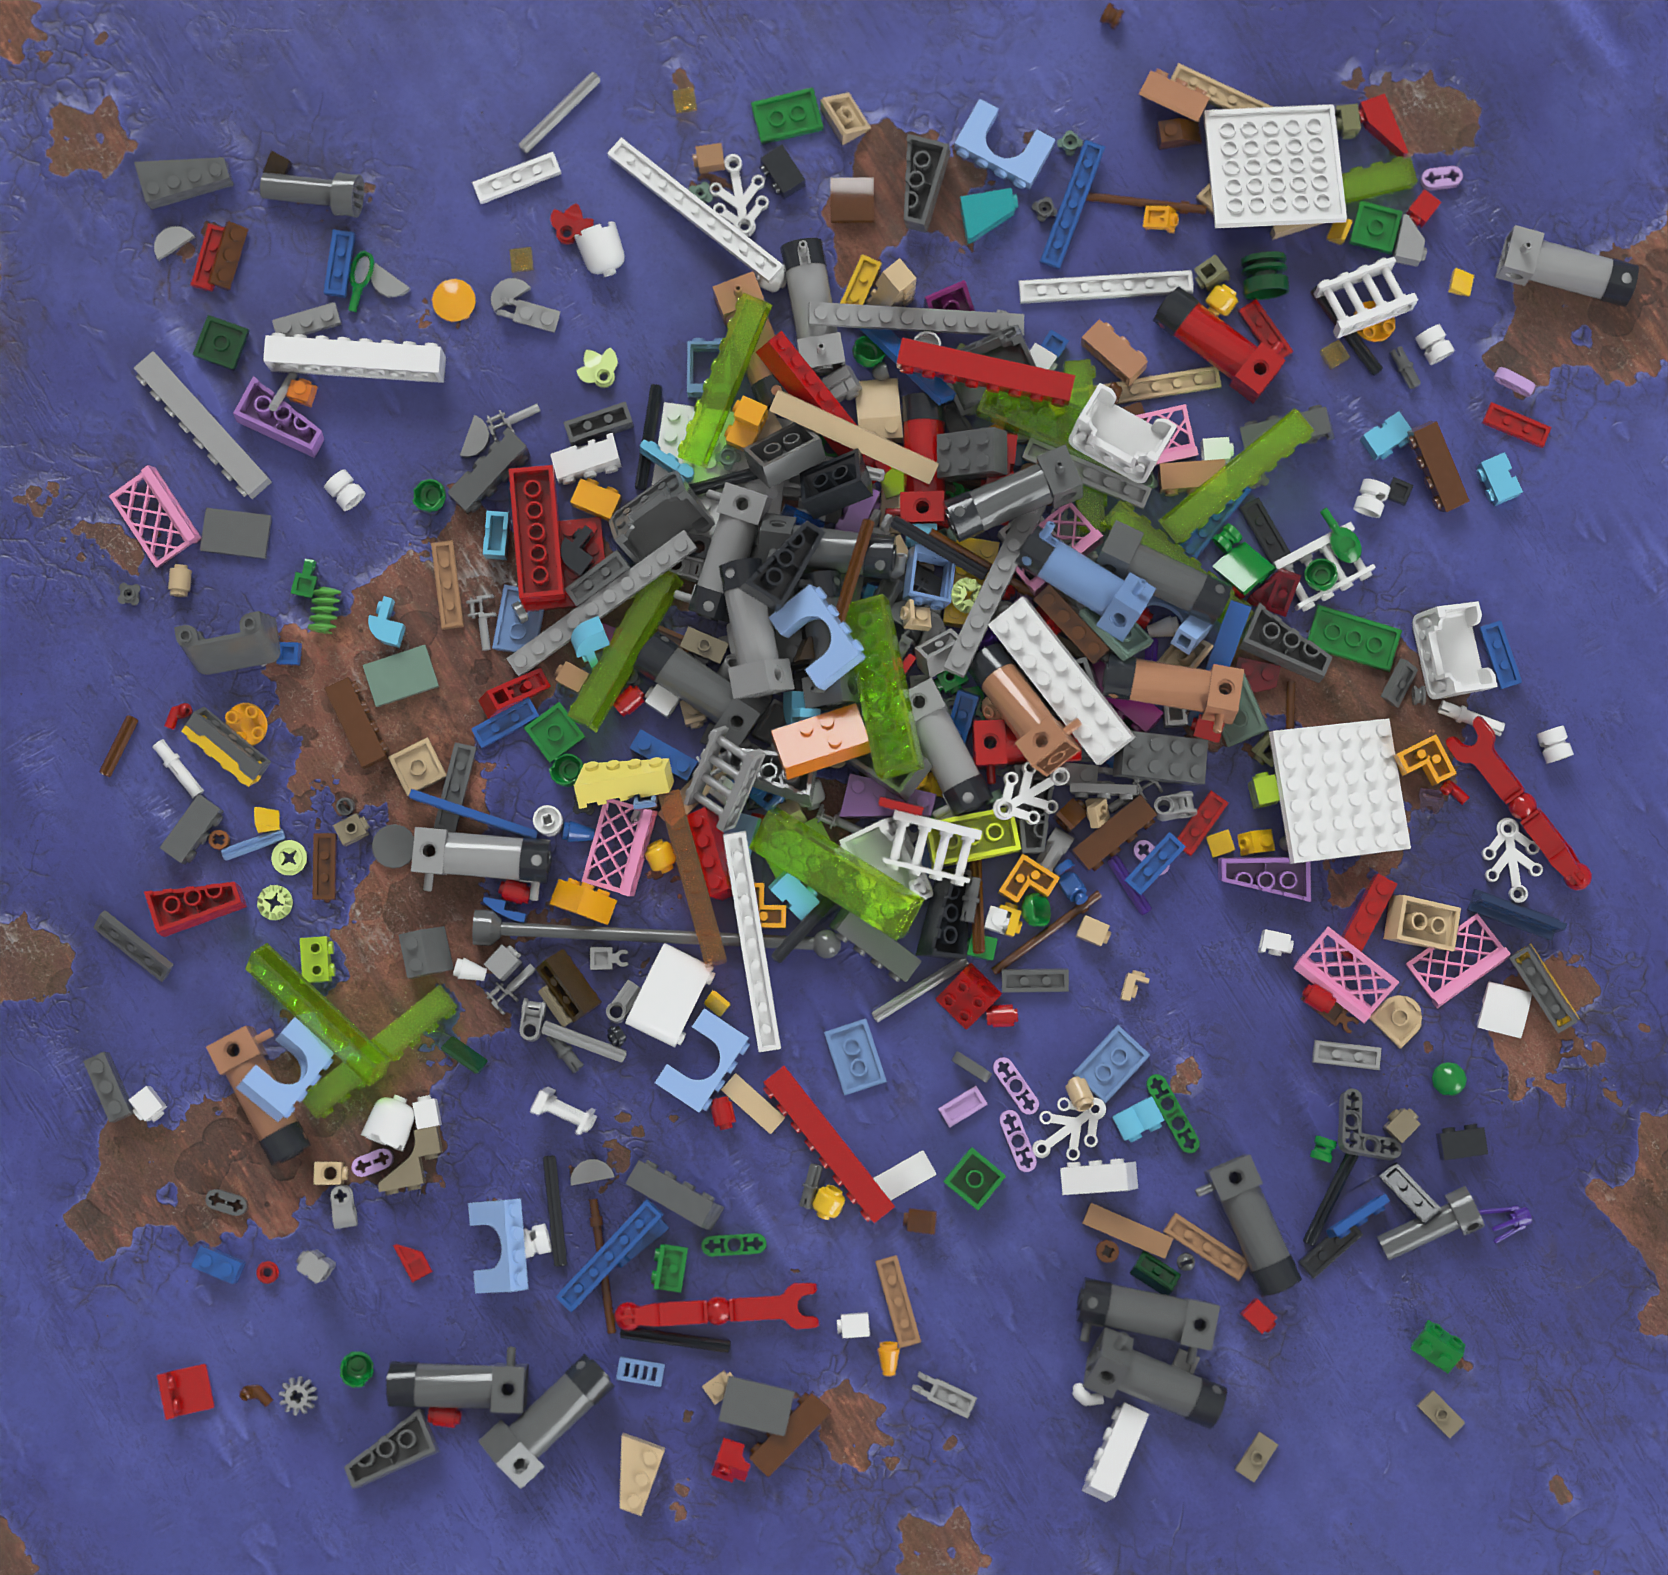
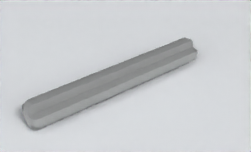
M545 1021L543 1024L542 1034L618 1062H623L626 1057V1050L548 1021Z

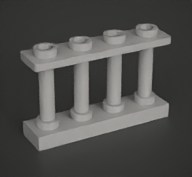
M726 726L713 729L708 736L709 741L701 753L700 763L693 773V780L685 792L686 797L683 802L686 806L699 802L718 815L719 821L716 828L722 832L736 827L766 755V752L760 748L745 752L725 737L729 730ZM721 747L742 760L740 771L717 757ZM714 765L734 778L735 783L732 790L710 776ZM706 784L726 797L727 802L724 809L702 794Z

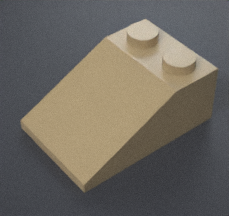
M898 379L859 381L862 389L857 391L859 395L855 397L857 426L894 443H902L903 431Z
M1406 895L1391 896L1383 939L1455 952L1461 908Z

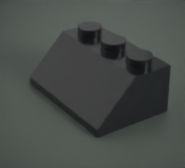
M858 448L800 473L802 505L814 520L873 496L872 480Z

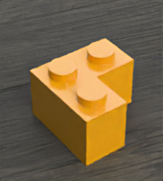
M743 396L741 401H736L732 410L735 421L733 425H728L724 437H727V445L743 452V448L757 442L769 417L766 405L746 396Z
M1437 735L1393 756L1402 776L1422 767L1432 786L1457 774Z
M1022 854L998 893L1014 904L1019 902L1028 886L1041 895L1048 897L1060 877Z
M568 878V881L558 879L549 904L608 925L617 900L609 897L610 893L598 889L596 892L593 891L595 886Z
M754 883L762 929H786V905H764L765 885L764 883Z

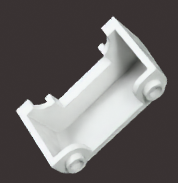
M1099 383L1078 417L1068 441L1074 449L1137 483H1145L1177 425L1168 419L1162 418L1157 419L1153 425L1115 405L1116 394L1114 391Z
M1479 601L1437 606L1416 614L1413 618L1412 624L1426 690L1431 699H1442L1497 687L1496 676L1492 669L1481 668L1473 632V626L1479 624L1482 617Z
M892 817L885 818L839 840L842 854L849 859H855L872 897L867 908L870 916L875 921L886 918L933 896V889L926 873L921 872L920 876L907 873L908 868L899 866L898 870L886 868V863L882 862L883 857L890 858L898 826L896 824L897 820ZM905 831L898 861L911 864L915 849L907 831Z
M664 943L625 1024L670 1046L676 1047L677 1044L681 1045L686 1036V1033L683 1032L684 1026L702 989L706 984L710 985L716 974L712 972L714 967Z

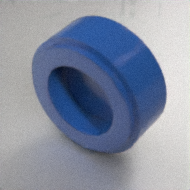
M1066 859L1053 870V873L1061 877L1064 873L1073 869L1075 864L1071 859Z

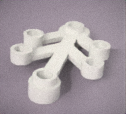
M731 154L725 159V169L731 173L735 196L723 189L721 184L717 182L712 183L709 190L713 197H720L735 207L738 216L726 210L725 205L722 203L715 204L713 210L716 212L717 208H723L724 211L718 214L732 223L747 237H750L755 232V219L762 210L768 208L769 201L766 196L757 197L756 205L748 215L746 206L755 193L765 186V179L761 175H755L752 178L751 185L743 195L739 174L742 168V161L738 155ZM730 163H737V167L731 168L729 166ZM755 180H762V184L756 185L754 183ZM713 187H719L720 191L714 193L712 189ZM760 200H765L766 204L764 206H760L758 202ZM743 224L749 226V228L745 231L741 229V226Z
M1024 763L1022 765V772L1024 774L1019 794L1011 799L1013 788L1018 782V775L1015 772L1005 774L1003 778L1005 783L1003 796L996 800L993 805L995 816L1001 820H1007L1014 816L1024 819L1028 824L1033 825L1039 822L1040 814L1037 811L1027 812L1016 808L1017 806L1024 803L1044 809L1048 814L1057 812L1058 803L1056 801H1047L1034 796L1053 785L1061 786L1066 784L1070 778L1068 770L1059 767L1050 774L1049 778L1030 788L1036 769L1032 767V771L1028 772L1026 766L1030 765V763ZM1056 773L1061 775L1060 781L1056 780ZM1009 775L1014 777L1013 783L1008 781ZM1049 803H1052V804H1053V806H1054V810H1053V811H1050V810L1048 809V804H1049ZM1001 805H1004L1007 810L1005 813L1001 812ZM1030 814L1035 815L1036 820L1034 822L1030 820Z
M1504 818L1497 824L1496 830L1498 835L1489 847L1484 848L1481 852L1483 859L1492 860L1496 856V850L1505 841V852L1493 868L1485 872V879L1488 882L1497 881L1500 872L1508 863L1512 886L1508 895L1512 902L1521 903L1527 899L1528 891L1521 885L1518 862L1526 867L1529 874L1533 877L1541 875L1543 867L1539 863H1534L1517 850L1514 840L1523 845L1526 853L1529 855L1538 853L1540 848L1534 841L1529 840L1519 832V825L1514 819ZM1505 825L1510 826V833L1504 831ZM1530 844L1535 845V852L1529 850ZM1486 850L1492 851L1491 858L1485 855ZM1533 866L1539 868L1538 874L1533 873ZM1490 871L1495 873V879L1489 878ZM1515 890L1521 894L1519 899L1514 897Z
M1060 1098L1057 1102V1107L1061 1111H1067L1068 1109L1077 1110L1068 1098ZM1094 1098V1105L1099 1107L1098 1113H1093L1090 1108L1082 1111L1083 1113L1076 1118L1043 1111L1039 1116L1041 1123H1055L1065 1126L1047 1140L1036 1141L1032 1146L1034 1155L1039 1158L1048 1156L1050 1148L1071 1133L1066 1156L1069 1160H1077L1080 1156L1078 1145L1081 1125L1089 1120L1088 1134L1084 1137V1143L1088 1147H1094L1098 1142L1096 1137L1098 1120L1106 1113L1105 1103L1099 1098ZM1062 1100L1068 1102V1107L1065 1109L1060 1107ZM1045 1113L1050 1115L1048 1122L1042 1120V1115ZM1089 1136H1093L1095 1139L1092 1145L1087 1143ZM1039 1145L1046 1147L1044 1153L1038 1152L1037 1148ZM1072 1149L1077 1152L1075 1158L1069 1156V1151Z

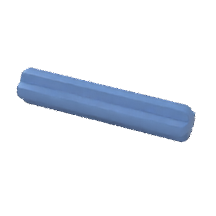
M280 828V830L271 831L221 850L224 860H230L286 839L285 833Z

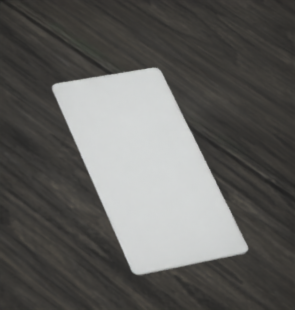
M920 1151L873 1179L887 1197L893 1200L935 1176L936 1172L925 1152Z

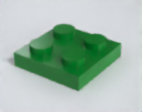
M1360 201L1349 244L1391 255L1403 211Z
M560 702L524 727L550 764L554 762L555 758L562 756L586 738Z

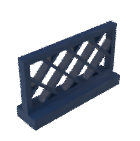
M1474 889L1467 908L1470 912L1478 913L1481 916L1550 941L1553 940L1555 933L1564 931L1567 926L1566 923L1559 921L1557 918Z

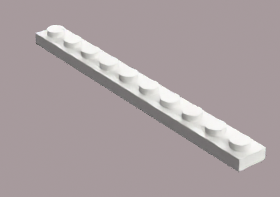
M623 138L607 153L609 158L769 284L784 269L782 263Z
M746 831L724 834L759 1052L781 1049Z

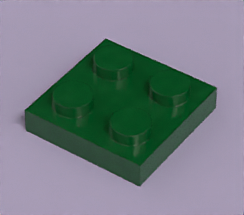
M207 315L192 355L201 360L235 371L250 330Z

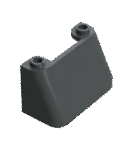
M1019 325L1009 326L959 349L1036 367ZM957 381L955 384L947 383L956 393L954 401L961 416L966 414L971 416L977 413L981 402L1003 393V391L992 393L987 391L985 387L980 386L978 388H969L965 386V383Z
M673 471L617 510L609 519V525L616 543L637 564L683 530L686 533L692 529L697 533H706L715 525V521L678 471Z
M260 611L247 613L241 618L239 625L240 633L206 639L203 636V632L197 631L190 625L174 627L178 644L194 668L204 675L269 664L277 661L280 656L281 650L276 618Z

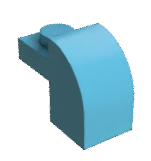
M384 596L383 600L378 602L376 608L378 617L369 615V628L380 642L400 648L406 627L401 623L390 621L395 601Z
M599 616L578 625L571 635V642L577 658L582 656L584 662L589 661L592 669L600 666L594 651L609 646L610 643Z
M803 691L783 692V712L787 725L821 714V709L805 707Z

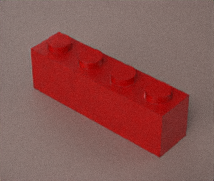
M704 807L686 816L709 896L725 900L732 897L733 892L723 837L724 832L716 828L719 821L718 815Z
M1379 873L1372 877L1341 935L1342 938L1360 952H1362L1398 885ZM1341 951L1343 959L1354 961L1351 952Z

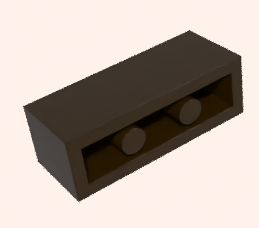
M564 949L548 957L535 968L573 1022L592 1012L602 1003L597 993L592 989Z

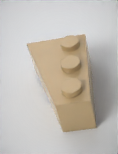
M626 1433L622 1434L620 1508L641 1516L666 1448Z

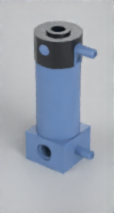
M1048 521L1044 528L1037 525L1033 533L1028 535L1018 551L1019 555L1014 563L1100 615L1101 618L1096 626L1123 642L1142 614L1156 588L1129 572L1125 580H1122L1065 544L1060 538L1051 533L1055 527L1054 522Z

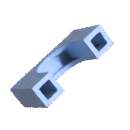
M979 99L955 141L954 150L963 158L967 159L969 157L973 159L979 167L993 170L994 174L998 177L1012 180L1013 184L1018 188L1030 190L1053 149L1056 139L1036 129L1026 149L1020 155L1014 158L996 156L987 146L986 135L998 115V108Z
M809 584L789 600L778 612L773 613L768 618L780 635L787 638L810 621L823 620L826 622L831 632L830 646L823 656L805 669L818 688L826 690L865 659L866 656L862 652L864 650L862 644L857 639L854 640L850 635L852 632L850 627L844 621L841 622L837 617L839 615L838 610L826 601L827 595L823 589Z
M1153 595L1146 607L1150 605L1165 607L1179 617L1182 624L1176 631L1171 644L1188 655L1208 635L1214 626Z
M705 1008L692 1027L717 1045L720 1052V1063L715 1073L703 1080H693L667 1064L655 1081L657 1085L699 1113L702 1109L705 1111L712 1103L711 1095L714 1091H720L726 1082L723 1080V1077L727 1072L732 1073L738 1064L735 1059L739 1053L744 1055L750 1046L747 1042L749 1039L747 1036Z
M295 1017L275 1040L298 1060L301 1068L299 1081L290 1085L281 1084L255 1065L236 1087L277 1122L283 1117L287 1119L296 1109L293 1107L296 1101L301 1102L308 1094L306 1088L309 1085L313 1087L321 1078V1075L318 1073L322 1068L325 1071L333 1063L334 1060L331 1057L336 1052Z
M521 1199L468 1203L470 1226L489 1225L493 1227L500 1237L502 1246L501 1258L496 1267L474 1271L475 1293L527 1290L528 1281Z

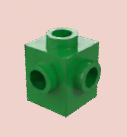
M946 670L937 674V678L934 679L939 691L944 690L945 694L951 693V695L956 694L959 689L963 690L962 686L969 683L967 675L962 678ZM952 676L954 677V679L952 681H948L947 677Z

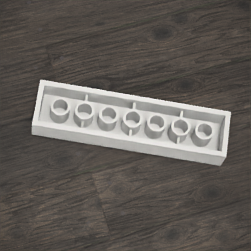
M272 333V336H265L263 361L272 372L289 373L292 371L303 374L444 383L446 356L442 348L438 347V344L425 343V346L410 341H405L403 344H394V341L381 340V343H376L371 339L365 338L359 339V341H351L347 337H338L337 340H330L327 336H316L315 339L307 338L306 335L295 334L294 337H285V334Z
M1021 597L988 624L1067 726L1076 718L1081 721L1082 725L1072 734L1097 765L1103 764L1135 738L1134 734L1027 598Z

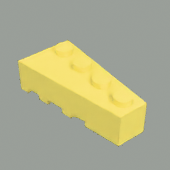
M656 757L650 760L632 759L629 761L611 760L601 763L591 761L583 765L574 784L579 809L587 808V803L592 802L603 805L607 804L609 799L619 798L620 801H626L637 794L642 798L669 793L674 779L669 758L661 759Z

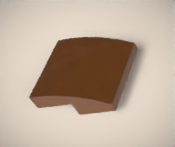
M873 177L830 178L831 223H874Z

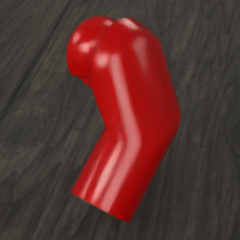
M182 703L172 707L164 726L175 730L179 719L192 714L193 709L191 705Z
M1451 780L1444 781L1443 785L1440 786L1442 794H1451L1461 805L1470 798Z

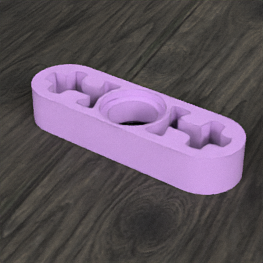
M1008 1058L997 1059L993 1064V1071L1020 1111L1024 1114L1035 1113L1038 1110L1039 1101L1016 1067ZM999 1062L1003 1064L1008 1063L1007 1071L1009 1074L1013 1071L1016 1076L1010 1077L1006 1083L1003 1078L1007 1077L1003 1071L999 1073L997 1070ZM1014 1079L1022 1083V1089L1017 1093L1012 1092L1009 1087L1010 1082ZM1027 1090L1029 1094L1025 1095L1028 1100L1033 1099L1035 1102L1032 1105L1033 1109H1024V1100L1020 1098L1018 1101L1016 1096L1023 1094Z
M1006 1110L999 1118L1001 1128L1018 1169L1023 1172H1030L1036 1166V1157L1019 1115L1013 1110ZM1006 1114H1009L1011 1117L1015 1116L1016 1120L1013 1121V1125L1015 1128L1019 1126L1020 1131H1014L1008 1135L1007 1130H1011L1010 1125L1003 1122L1006 1119ZM1016 1134L1024 1138V1144L1019 1148L1014 1147L1011 1142L1012 1137ZM1028 1147L1029 1152H1025L1027 1158L1032 1159V1162L1029 1163V1168H1026L1025 1165H1020V1162L1023 1161L1022 1155L1016 1156L1015 1151H1022Z

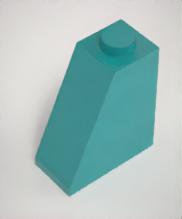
M1012 188L960 197L959 204L967 244L973 243L1014 215L1015 208L1018 207L1017 195L1012 194Z

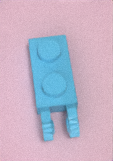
M645 439L642 441L639 448L642 455L669 473L678 471L687 483L693 481L694 468L690 467L689 464H680L677 457L671 453H664L660 450V446L653 441L648 442Z

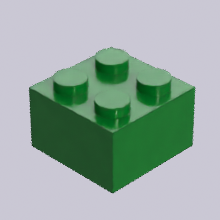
M970 1147L942 1182L978 1211L1006 1175L974 1148Z

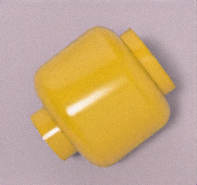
M1225 284L1214 286L1205 299L1206 304L1209 306L1208 310L1217 317L1220 314L1228 316L1238 302L1237 293Z
M659 839L646 847L647 850L644 855L652 871H661L663 874L674 868L673 864L677 860V855L670 842Z
M833 1185L821 1187L812 1204L813 1208L817 1211L816 1215L825 1220H829V1217L836 1218L839 1216L845 1203V1197L842 1195L843 1191Z

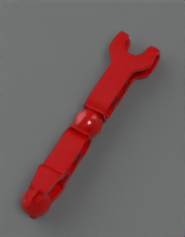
M1481 716L1473 719L1472 724L1477 732L1478 739L1471 746L1463 744L1455 736L1447 738L1446 745L1454 757L1460 762L1471 763L1477 767L1504 803L1509 805L1511 815L1521 820L1520 823L1544 853L1550 864L1563 875L1565 884L1573 890L1587 888L1592 880L1590 869L1585 864L1580 863L1570 844L1562 837L1544 812L1537 808L1535 798L1531 794L1524 792L1525 788L1494 749L1495 732L1486 720Z
M793 1283L786 1288L783 1294L777 1296L729 1298V1300L717 1296L708 1301L658 1302L638 1306L633 1302H624L615 1310L614 1319L619 1328L627 1331L634 1330L639 1325L671 1326L708 1323V1321L713 1325H722L729 1320L730 1322L770 1319H783L795 1329L816 1328L819 1326L818 1318L802 1315L798 1311L797 1305L802 1296L816 1293L817 1284Z

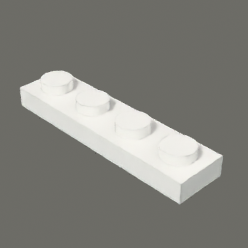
M551 152L472 183L480 204L560 175L561 171L554 153Z

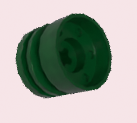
M1275 251L1259 252L1241 258V267L1244 268L1241 271L1242 275L1249 277L1243 281V292L1246 299L1255 300L1257 298V300L1278 298L1289 293V278L1287 275L1281 274L1287 270L1285 253Z

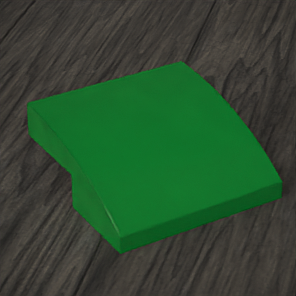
M1246 542L1233 548L1212 566L1215 572L1244 596L1258 582L1262 584L1276 570L1274 565Z

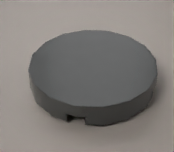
M397 824L381 828L374 836L372 842V850L376 860L383 866L393 869L409 864L413 855L414 836L407 828Z

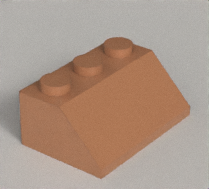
M1158 68L1156 72L1150 71L1139 95L1199 122L1210 100L1206 96L1208 92L1198 87L1192 90L1187 87L1188 82L1179 78L1173 81L1167 78L1168 73Z

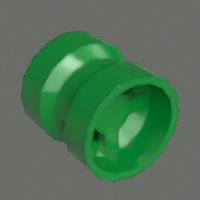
M1227 523L1223 527V531L1220 534H1216L1212 541L1222 552L1227 554L1232 550V546L1235 543H1239L1243 537L1233 525Z
M1316 1135L1314 1139L1315 1147L1311 1150L1309 1157L1331 1163L1333 1158L1332 1150L1336 1148L1337 1142Z

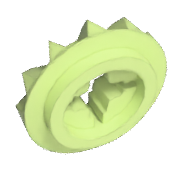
M962 578L958 580L951 592L954 606L963 613H970L982 585L978 584L976 579ZM973 591L970 596L971 599L963 600L967 592Z
M283 841L272 852V864L283 875H295L302 871L307 863V852L296 841ZM283 851L288 854L295 853L293 859L296 864L291 862L286 864L285 860L287 858Z
M270 885L262 889V892L257 897V907L261 915L269 920L283 919L290 913L293 906L290 892L280 885ZM277 895V901L283 904V906H275L272 910V904L266 901V899H274Z

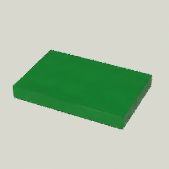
M813 87L751 102L761 145L824 130Z

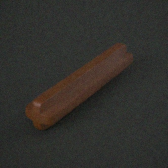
M126 716L99 770L101 774L107 777L112 776L138 723V719L135 717Z

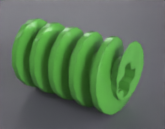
M318 587L319 589L313 591V595L318 598L312 599V603L316 607L310 609V612L315 615L309 616V620L314 624H309L308 629L317 633L333 634L329 629L336 628V625L330 622L331 620H336L337 617L332 612L339 611V608L333 606V603L340 602L334 596L341 594V591L329 587Z

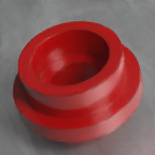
M272 1261L262 1262L256 1271L257 1278L265 1284L273 1283L279 1276L278 1266ZM266 1268L272 1270V1274L269 1277L264 1273Z

